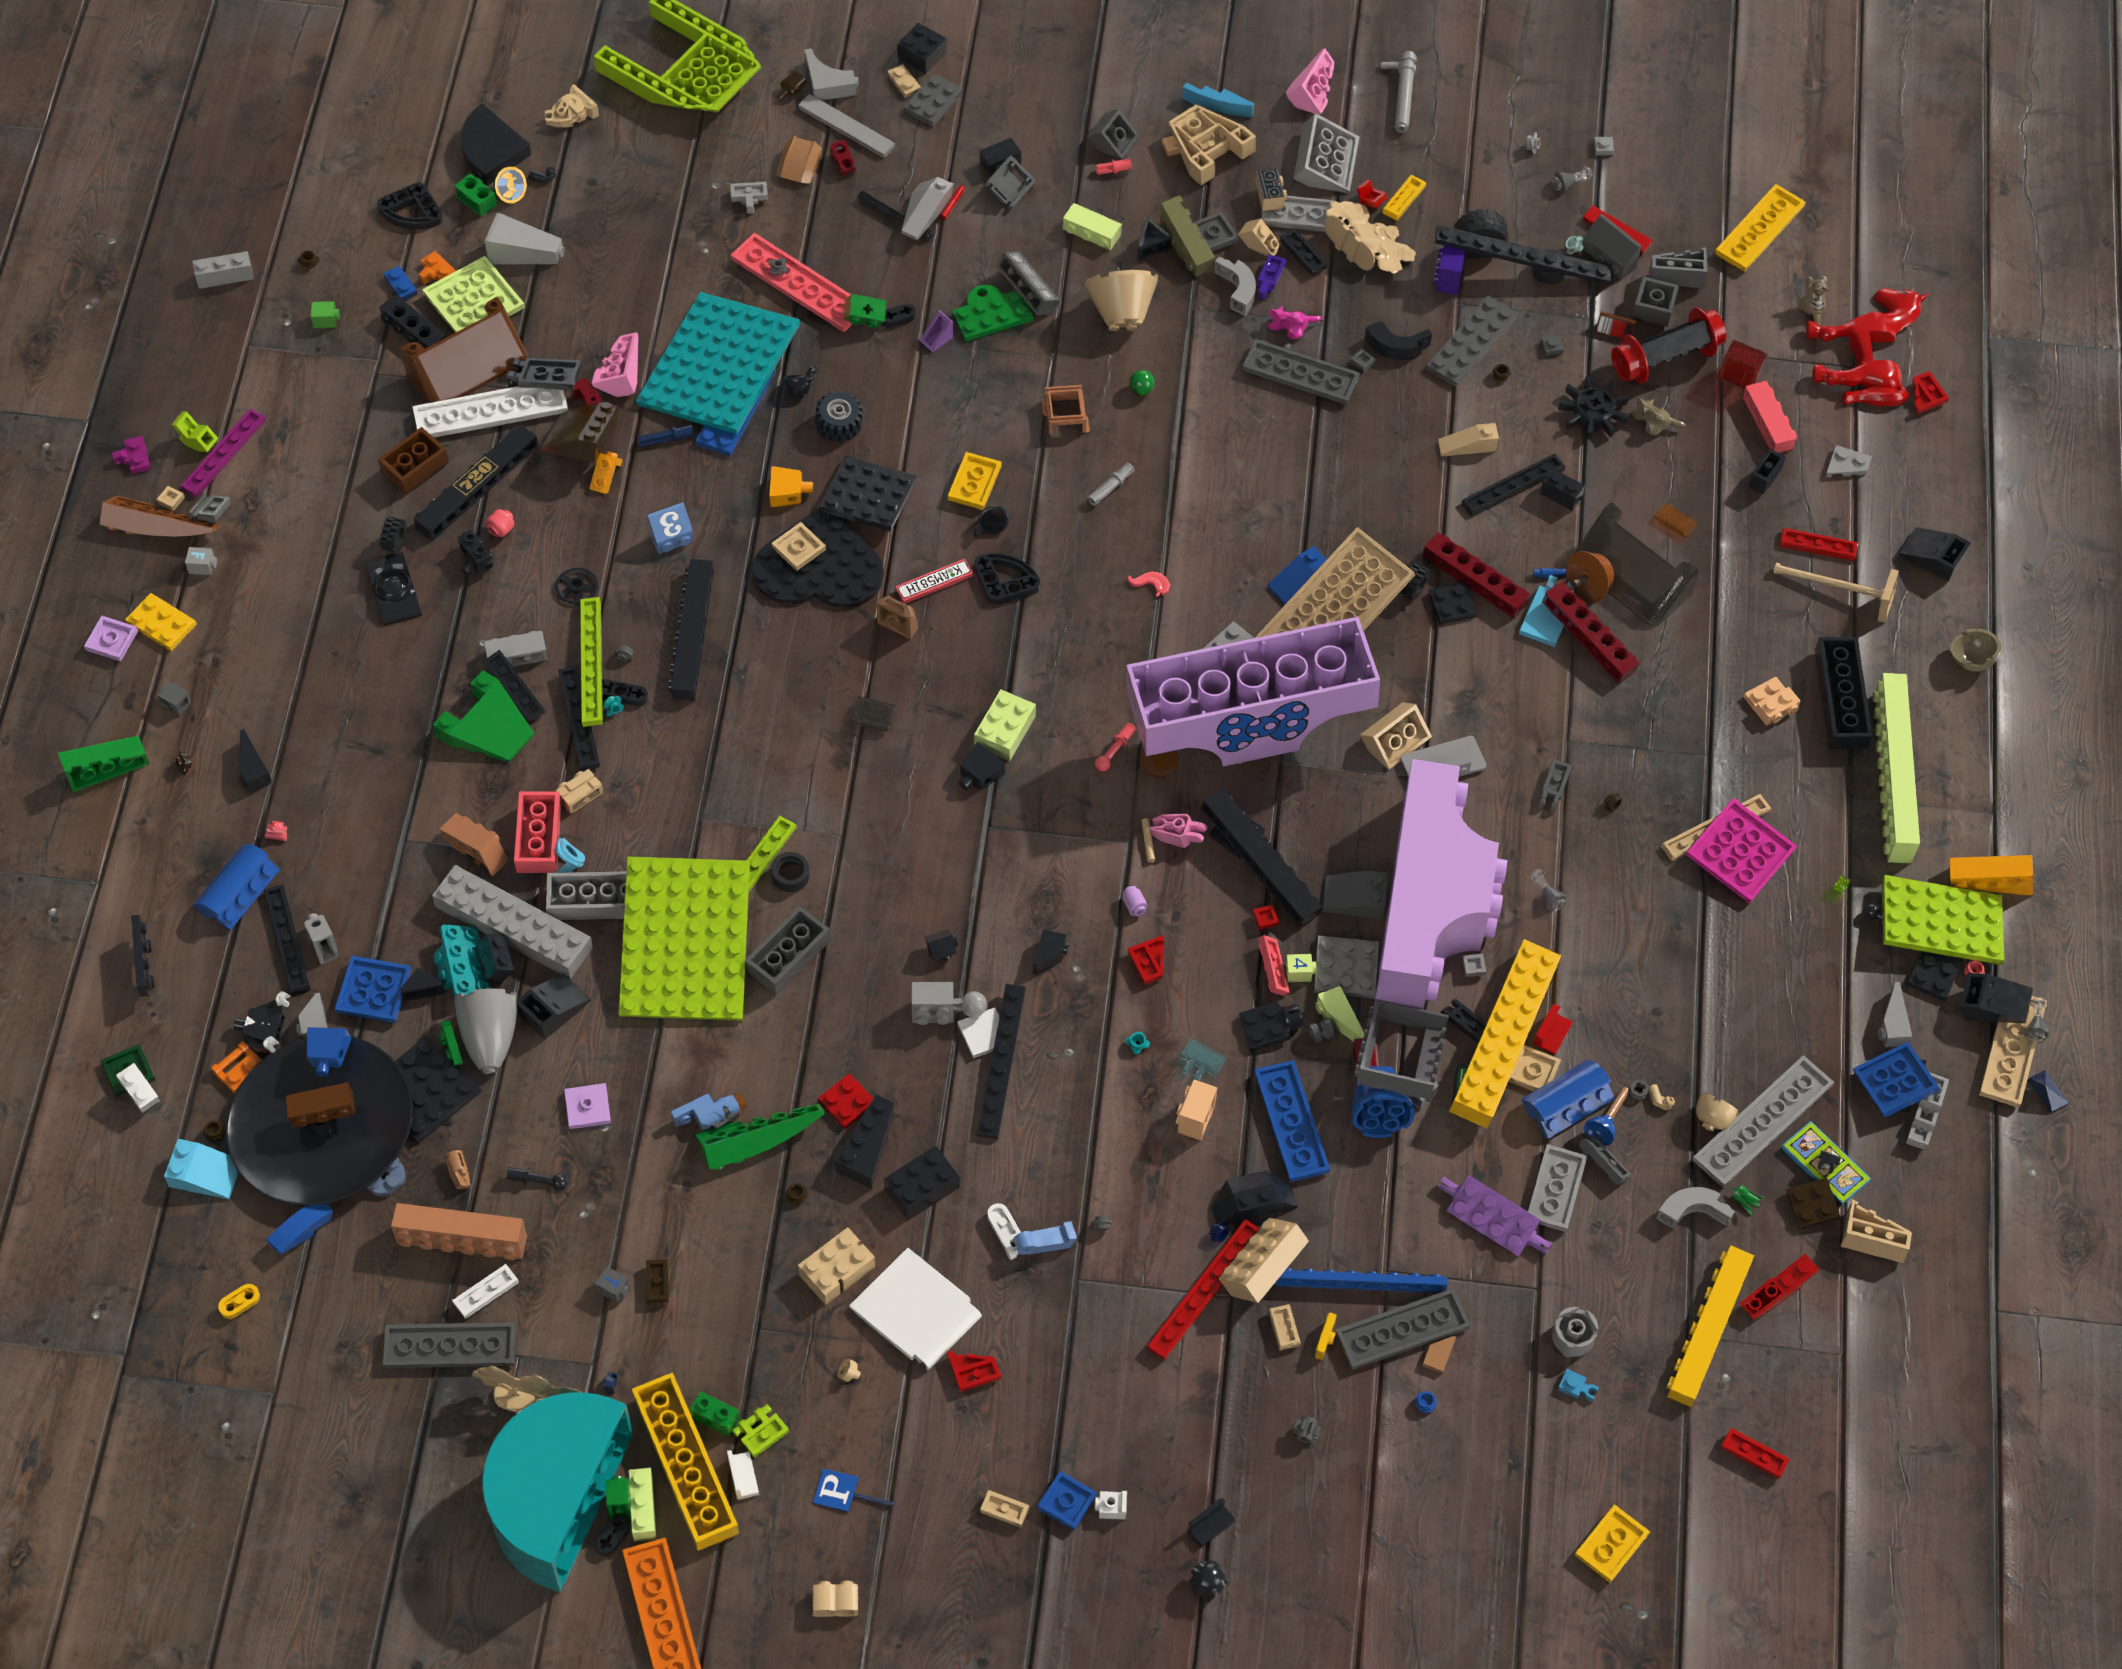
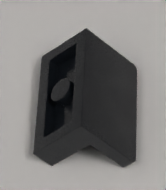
M1222 1497L1190 1521L1187 1532L1202 1548L1234 1524L1236 1519L1225 1507V1500Z

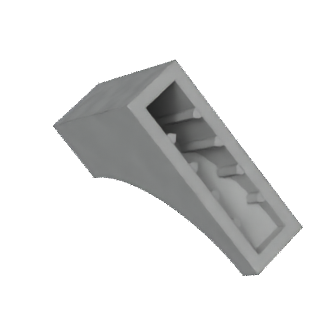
M812 48L805 49V61L814 97L819 100H827L856 95L859 81L858 77H854L853 70L830 68L816 58Z

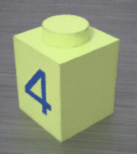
M1287 955V982H1311L1312 974H1316V962H1312V955Z

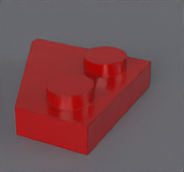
M1930 371L1913 378L1916 414L1948 402L1949 397Z
M1164 935L1128 948L1127 952L1144 985L1163 978Z
M953 1351L947 1352L960 1392L1001 1379L995 1357H980L976 1354L968 1353L967 1355L954 1354Z

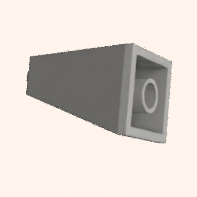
M500 213L496 214L485 239L487 256L491 264H557L565 251L561 238Z

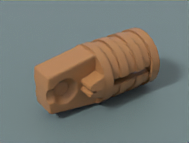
M461 1150L451 1151L444 1156L450 1177L456 1189H467L470 1186V1179L463 1152Z

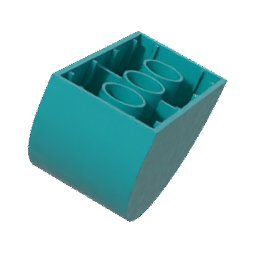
M580 1392L563 1393L544 1398L529 1405L515 1415L497 1435L489 1450L484 1466L483 1492L498 1543L509 1562L521 1574L543 1587L561 1593L606 1496V1480H610L615 1476L633 1438L628 1409L625 1403L598 1394Z

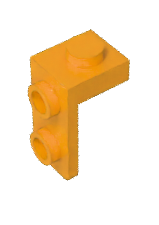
M609 451L606 454L600 453L590 490L604 494L609 493L616 465L621 467L623 459L617 458L618 454Z

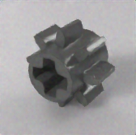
M1303 1416L1301 1421L1296 1419L1293 1433H1296L1297 1440L1303 1443H1311L1312 1439L1317 1440L1321 1427L1317 1426V1420L1314 1418Z

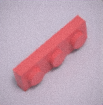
M1263 935L1258 938L1269 989L1273 993L1285 996L1290 991L1277 939Z

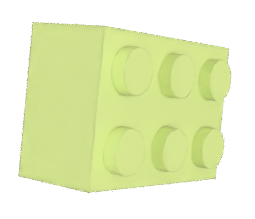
M1000 690L974 734V745L978 742L994 755L1010 762L1036 717V704Z

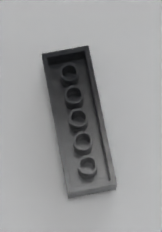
M1819 637L1815 648L1828 747L1829 749H1868L1872 739V729L1858 637Z

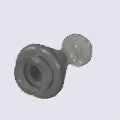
M1584 166L1581 172L1575 174L1556 172L1555 177L1552 178L1553 188L1564 193L1575 181L1582 178L1590 180L1592 170L1590 167Z
M1541 869L1535 870L1530 875L1531 881H1537L1542 888L1545 908L1547 910L1551 909L1553 912L1559 911L1566 905V895L1549 886L1544 879V871H1541Z
M2035 997L2030 1003V1006L2034 1008V1018L2024 1034L2032 1043H2043L2050 1035L2042 1019V1010L2047 1007V1003L2044 998Z

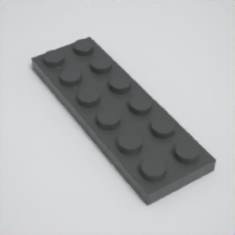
M1488 295L1426 365V370L1457 388L1518 318V313Z
M1255 339L1242 368V371L1347 405L1360 375L1359 372Z
M1453 1288L1338 1328L1335 1333L1351 1370L1468 1330L1471 1325Z
M516 1323L385 1325L383 1367L514 1366Z

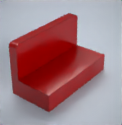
M1553 1003L1535 1036L1533 1045L1555 1055L1573 1022L1559 1015L1561 1007Z

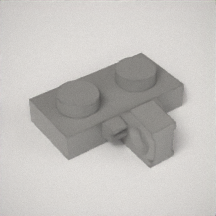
M767 182L730 184L732 202H742V205L746 204L747 214L754 213V204H758V201L768 200Z

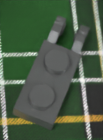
M1553 759L1538 808L1543 809L1548 796L1554 798L1550 811L1555 813L1572 765Z
M1589 1136L1579 1142V1148L1582 1149L1583 1153L1589 1154L1594 1159L1595 1164L1608 1174L1611 1181L1619 1185L1629 1180L1631 1174L1599 1140Z

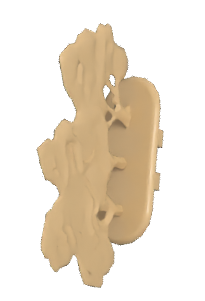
M1347 201L1342 203L1330 202L1331 208L1326 210V215L1328 216L1325 220L1326 233L1335 243L1334 247L1338 251L1342 250L1351 263L1355 262L1360 268L1368 271L1374 266V258H1376L1381 270L1390 271L1395 274L1402 270L1400 260L1414 261L1415 251L1406 244L1395 242V239L1399 236L1396 226H1385L1382 223L1370 224L1368 222L1370 213L1365 205ZM1345 219L1349 220L1348 226L1344 223Z
M495 1366L478 1368L477 1371L472 1373L483 1384L495 1387L493 1397L499 1407L515 1412V1414H518L529 1405L550 1396L563 1393H582L579 1390L567 1387H554L547 1380L537 1375L520 1377L521 1379L514 1378Z

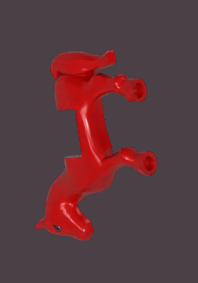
M1881 288L1875 293L1874 298L1889 310L1887 313L1870 312L1840 326H1820L1815 321H1807V339L1819 338L1824 342H1830L1839 337H1849L1851 348L1857 361V367L1846 371L1831 370L1825 368L1822 364H1814L1812 369L1813 382H1825L1829 386L1836 384L1854 386L1861 383L1865 388L1864 390L1845 392L1842 395V401L1845 405L1855 402L1875 406H1898L1903 404L1909 398V393L1901 384L1902 375L1899 365L1890 360H1874L1871 342H1895L1896 333L1916 321L1921 312V302L1927 298L1929 293L1919 295L1912 290Z

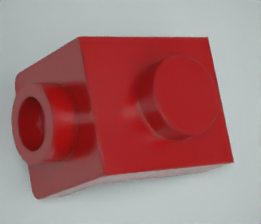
M1371 180L1365 181L1357 188L1360 203L1363 205L1377 208L1388 199L1386 192L1373 189Z

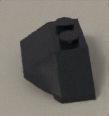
M1265 1170L1227 1179L1211 1209L1216 1225L1219 1227L1244 1221L1245 1219L1248 1220L1298 1208V1204L1292 1187Z

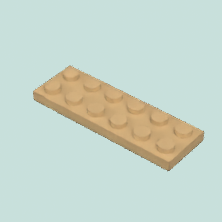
M2032 996L2026 1024L1997 1022L1979 1092L1980 1096L2020 1107L2039 1031H2035L2034 1039H2029L2025 1036L2024 1032L2035 1016H2040L2043 1019L2046 1000Z

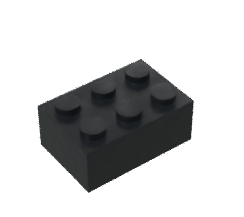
M937 1146L929 1149L884 1178L885 1191L907 1220L960 1188V1176Z

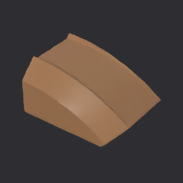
M795 136L789 138L782 152L776 175L810 184L822 159V147L815 141L811 142L796 138Z
M890 596L877 600V624L911 640L918 630V622L913 608Z

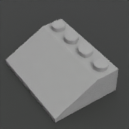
M1316 113L1313 114L1303 124L1293 179L1309 187L1349 193L1359 136Z

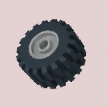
M836 390V393L831 391L828 396L824 394L816 405V429L820 431L822 437L826 436L827 440L833 439V442H837L840 439L841 442H845V438L851 440L853 435L856 436L858 430H861L862 405H860L859 399H855L853 394L848 395L846 391L844 393H840L841 390Z

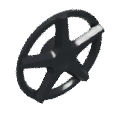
M571 568L564 571L555 583L558 598L573 605H581L583 590H594L587 597L593 598L599 589L596 576L584 568ZM571 571H581L578 577L572 579L565 575ZM587 573L593 577L595 584L584 583ZM560 579L569 585L562 592L558 588ZM575 593L577 600H569L564 596Z

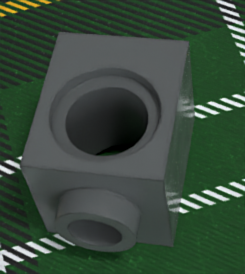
M170 681L160 689L157 695L160 705L178 716L192 703L189 692Z

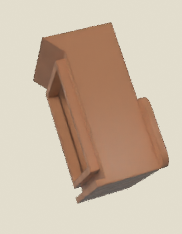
M1082 385L1045 387V399L1041 400L1042 414L1047 416L1049 435H1053V426L1081 424L1082 432L1088 433L1090 429L1088 417L1085 414ZM1078 399L1080 415L1053 417L1051 401Z

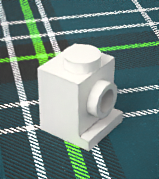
M1100 1491V1498L1096 1497L1095 1511H1099V1519L1125 1520L1127 1491ZM1107 1502H1115V1504L1109 1505Z

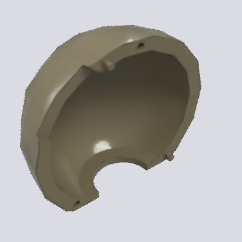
M1966 629L1950 643V652L1955 663L1961 668L1971 672H1980L1990 668L1997 661L2001 652V642L1990 631Z

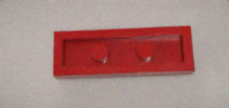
M1730 1428L1720 1447L1722 1450L1777 1479H1780L1790 1460L1733 1428Z

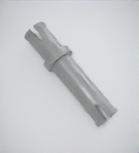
M1127 462L1118 471H1114L1106 482L1087 497L1088 502L1092 506H1096L1118 485L1121 486L1124 483V480L1135 471L1134 467Z

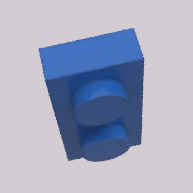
M400 265L383 273L384 278L395 294L404 301L418 295L417 289Z

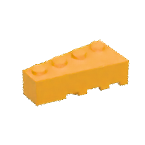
M2032 855L1950 858L1951 887L2033 896Z

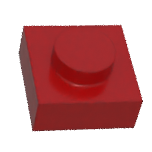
M1273 905L1253 910L1259 930L1279 925Z

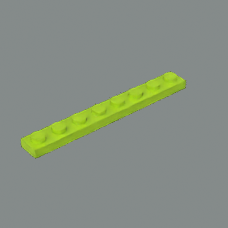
M600 597L581 599V700L583 727L603 725Z

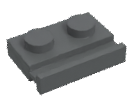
M203 494L189 511V519L197 517L198 520L208 523L216 522L231 504L230 497L217 495L207 497V494Z

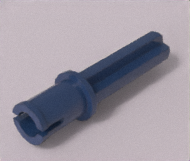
M692 425L680 428L672 427L671 430L637 437L638 446L642 448L673 440L678 442V439L694 437Z

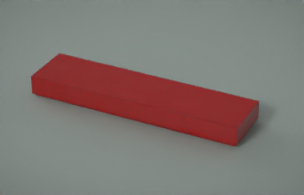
M1594 205L1583 216L1582 220L1592 226L1598 216L1603 214L1641 245V255L1653 243L1652 239Z
M1782 528L1779 547L1855 561L1858 542L1788 528Z

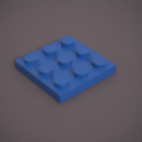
M351 956L336 1003L335 1012L396 1023L403 1001L400 988L409 979L412 967Z
M1909 1042L1853 1068L1854 1074L1884 1118L1940 1091L1938 1084Z

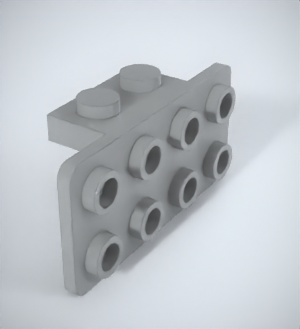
M1473 736L1456 739L1401 756V762L1408 777L1412 759L1460 766L1459 777L1486 769V762Z

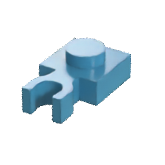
M1567 1369L1558 1390L1578 1399L1579 1394H1582L1585 1399L1593 1402L1595 1396L1590 1395L1589 1391L1597 1393L1599 1387L1585 1384L1586 1377Z

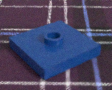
M1059 1471L1037 1505V1509L1075 1531L1095 1500L1097 1492Z

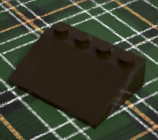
M598 402L563 412L541 446L540 452L596 462L617 426L618 406L607 402Z

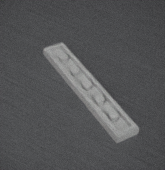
M811 94L799 104V109L883 158L895 148L894 142Z

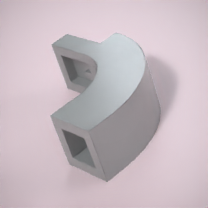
M1218 257L1215 261L1214 273L1231 281L1237 287V290L1231 296L1230 309L1246 316L1254 303L1255 277L1249 267L1240 260L1233 264L1229 260Z
M1691 1187L1672 1194L1659 1209L1656 1219L1675 1229L1679 1221L1686 1214L1702 1212L1728 1226L1735 1211L1729 1205L1718 1201L1720 1193L1707 1188Z

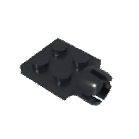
M1278 1001L1239 1013L1252 1052L1290 1040V1032L1304 1026L1303 1017L1297 1004L1281 1007Z

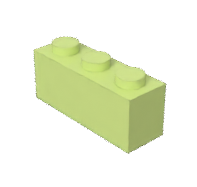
M1073 203L1063 217V230L1075 234L1084 240L1091 241L1102 248L1111 250L1121 236V223Z
M651 1468L629 1470L634 1542L656 1540Z

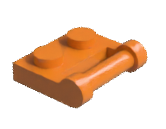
M241 1041L237 1045L238 1047L221 1062L210 1067L211 1071L234 1094L249 1072L262 1061L244 1041ZM244 1053L246 1057L225 1074L223 1070Z

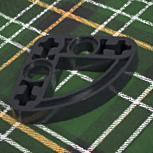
M414 183L383 196L377 201L380 214L387 221L401 228L427 229L435 227L443 221L441 209L423 183ZM401 196L407 197L405 201L397 200ZM424 202H430V203H431L430 206H427V207L422 206V204H423ZM416 204L424 217L409 218L394 212Z
M989 553L976 557L974 561L976 574L986 598L991 604H1002L1033 595L1040 590V578L1035 570L1017 557L1002 553ZM980 563L986 565V571H984V568L982 565H980ZM994 565L1011 567L1021 572L1024 577L1001 583ZM986 577H992L994 578V581L992 583H987L984 581V579ZM1010 587H1017L1019 591L1012 593L1008 589ZM995 588V593L999 595L998 597H995V595H993L992 589Z

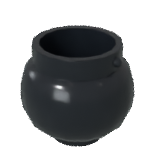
M1202 1560L1190 1572L1193 1575L1190 1579L1192 1589L1196 1594L1206 1597L1209 1601L1214 1599L1230 1582L1226 1577V1571L1223 1566L1214 1560H1209L1206 1563Z

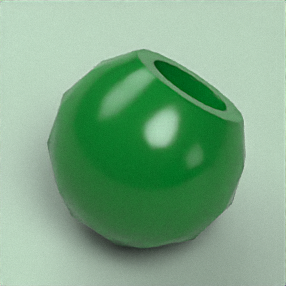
M1138 370L1129 379V386L1140 396L1147 395L1154 388V377L1149 371Z

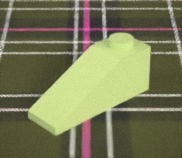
M1340 986L1318 994L1315 1007L1318 1014H1322L1324 1020L1328 1018L1334 1028L1353 1042L1355 1038L1364 1037V1031Z

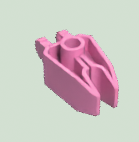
M1163 814L1153 818L1154 827L1149 828L1152 836L1161 842L1185 848L1189 846L1190 842H1203L1204 836L1195 832L1204 833L1207 826L1201 822L1191 821L1188 814Z

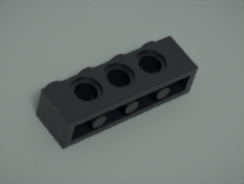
M396 294L379 307L382 321L385 324H390L396 333L406 337L409 343H419L426 349L447 337L444 332Z

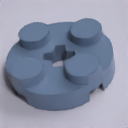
M398 1157L386 1171L389 1175L384 1180L380 1177L367 1187L372 1194L381 1197L390 1196L396 1193L400 1186L402 1187L406 1175Z

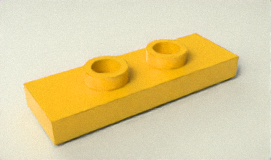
M1410 175L1383 208L1382 213L1398 221L1426 187V182Z

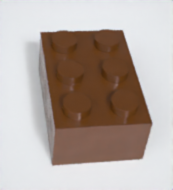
M420 427L378 458L381 473L404 494L408 493L449 462L446 448L423 427Z

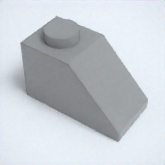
M316 993L299 1014L300 1024H296L298 1036L307 1038L308 1027L328 1028L320 993Z

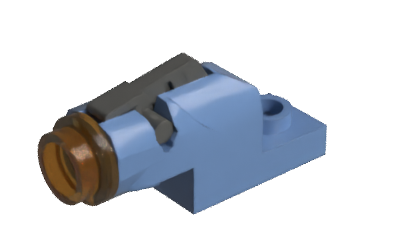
M733 1093L727 1097L716 1099L715 1102L712 1101L709 1094H706L671 1111V1116L676 1127L686 1125L695 1118L701 1130L711 1127L719 1129L739 1116L744 1111L743 1109L747 1108V1104L741 1093Z

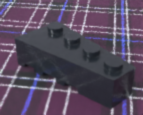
M877 1094L875 1095L835 1159L836 1172L870 1189L873 1188L886 1139L888 1138L895 1115L893 1102Z

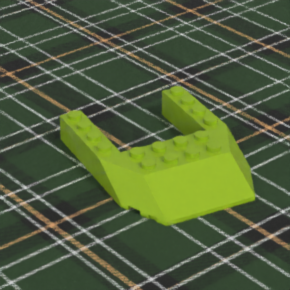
M650 0V16L696 43L661 77L605 45L594 55L595 70L651 103L718 112L761 68V65L754 58V54L748 49L743 38L676 0Z

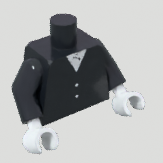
M279 992L276 999L269 1003L249 1009L246 1019L235 1018L234 1030L243 1031L242 1035L246 1044L256 1053L268 1051L274 1053L278 1049L286 1020L284 1010L281 1007H288L289 1002L286 999L290 998V995L285 992Z

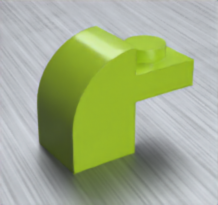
M182 411L171 424L180 434L179 439L186 446L198 452H208L218 440V437L207 425H198L187 411Z

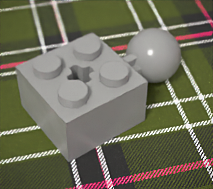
M912 982V1023L920 1025L938 1023L945 1025L953 1023V1010H962L969 1017H979L987 1008L986 998L977 991L968 992L963 998H953V982Z

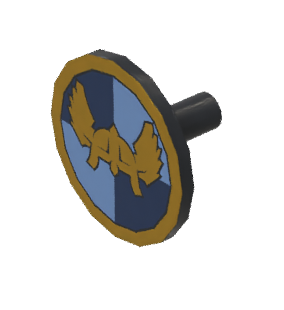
M516 167L502 168L494 179V190L498 198L507 203H514L524 196L527 182L522 171Z

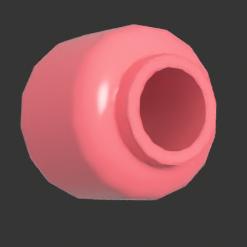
M495 510L486 520L487 531L493 537H505L515 525L512 513L508 510Z

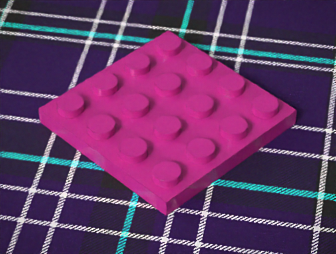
M1733 798L1687 851L1686 856L1750 904L1794 852L1797 845Z

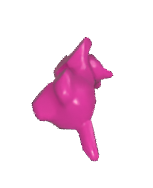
M1281 306L1277 310L1271 309L1269 311L1273 322L1268 324V328L1271 330L1285 329L1290 339H1299L1303 336V331L1308 323L1318 322L1322 318L1321 316H1306L1299 311L1287 312Z

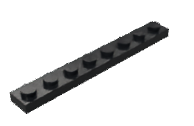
M1005 984L978 1137L999 1139L1026 986Z

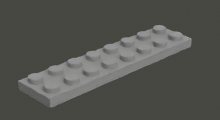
M1803 1055L1743 1110L1731 1126L1717 1134L1692 1160L1724 1188L1834 1085V1081Z

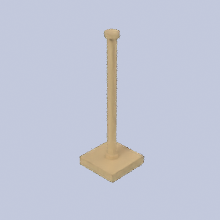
M1776 563L1773 574L1781 573L1878 597L1881 600L1878 621L1885 623L1895 595L1899 571L1891 569L1885 589L1882 590L1781 566L1780 563Z

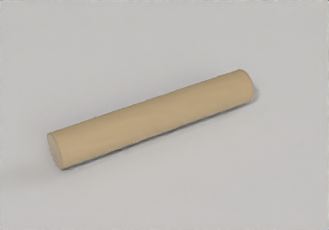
M1144 818L1141 820L1147 862L1153 863L1155 862V855L1149 829L1150 823L1149 819Z

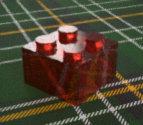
M1733 340L1724 356L1718 378L1742 388L1756 384L1761 377L1767 353Z

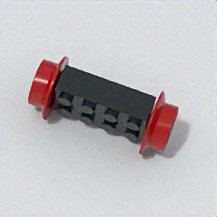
M1696 307L1691 309L1687 323L1637 341L1632 335L1626 334L1621 338L1620 345L1612 348L1611 360L1615 372L1624 382L1634 380L1638 384H1644L1648 380L1649 369L1658 366L1657 363L1669 362L1674 360L1675 356L1689 354L1690 350L1693 349L1699 350L1707 357H1712L1716 354L1718 346L1726 342L1725 325L1716 311L1708 310L1704 312Z

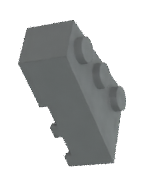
M1706 247L1696 252L1685 250L1683 254L1675 255L1672 252L1652 255L1649 278L1676 284L1681 287L1704 288L1707 276Z

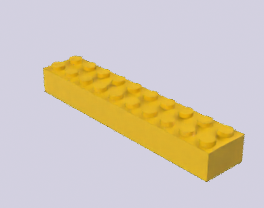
M1525 939L1523 940L1449 1112L1484 1128H1488L1561 955Z

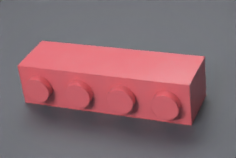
M1767 381L1746 386L1743 399L1769 449L1778 453L1792 450L1797 441V435L1791 429L1789 419L1784 415L1780 402H1777L1772 387H1769Z

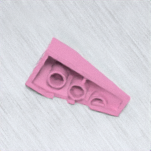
M1325 48L1309 63L1286 91L1288 99L1296 108L1318 115L1323 112L1327 105L1326 93L1330 90L1328 82L1332 78L1334 61Z

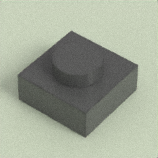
M1560 335L1542 337L1541 344L1545 356L1563 354L1564 348Z

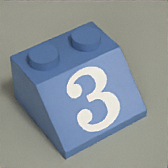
M684 503L647 515L650 538L658 554L669 552L674 548L686 546L694 542L693 530Z

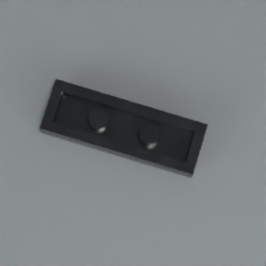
M1295 228L1280 236V241L1311 276L1327 269V263Z

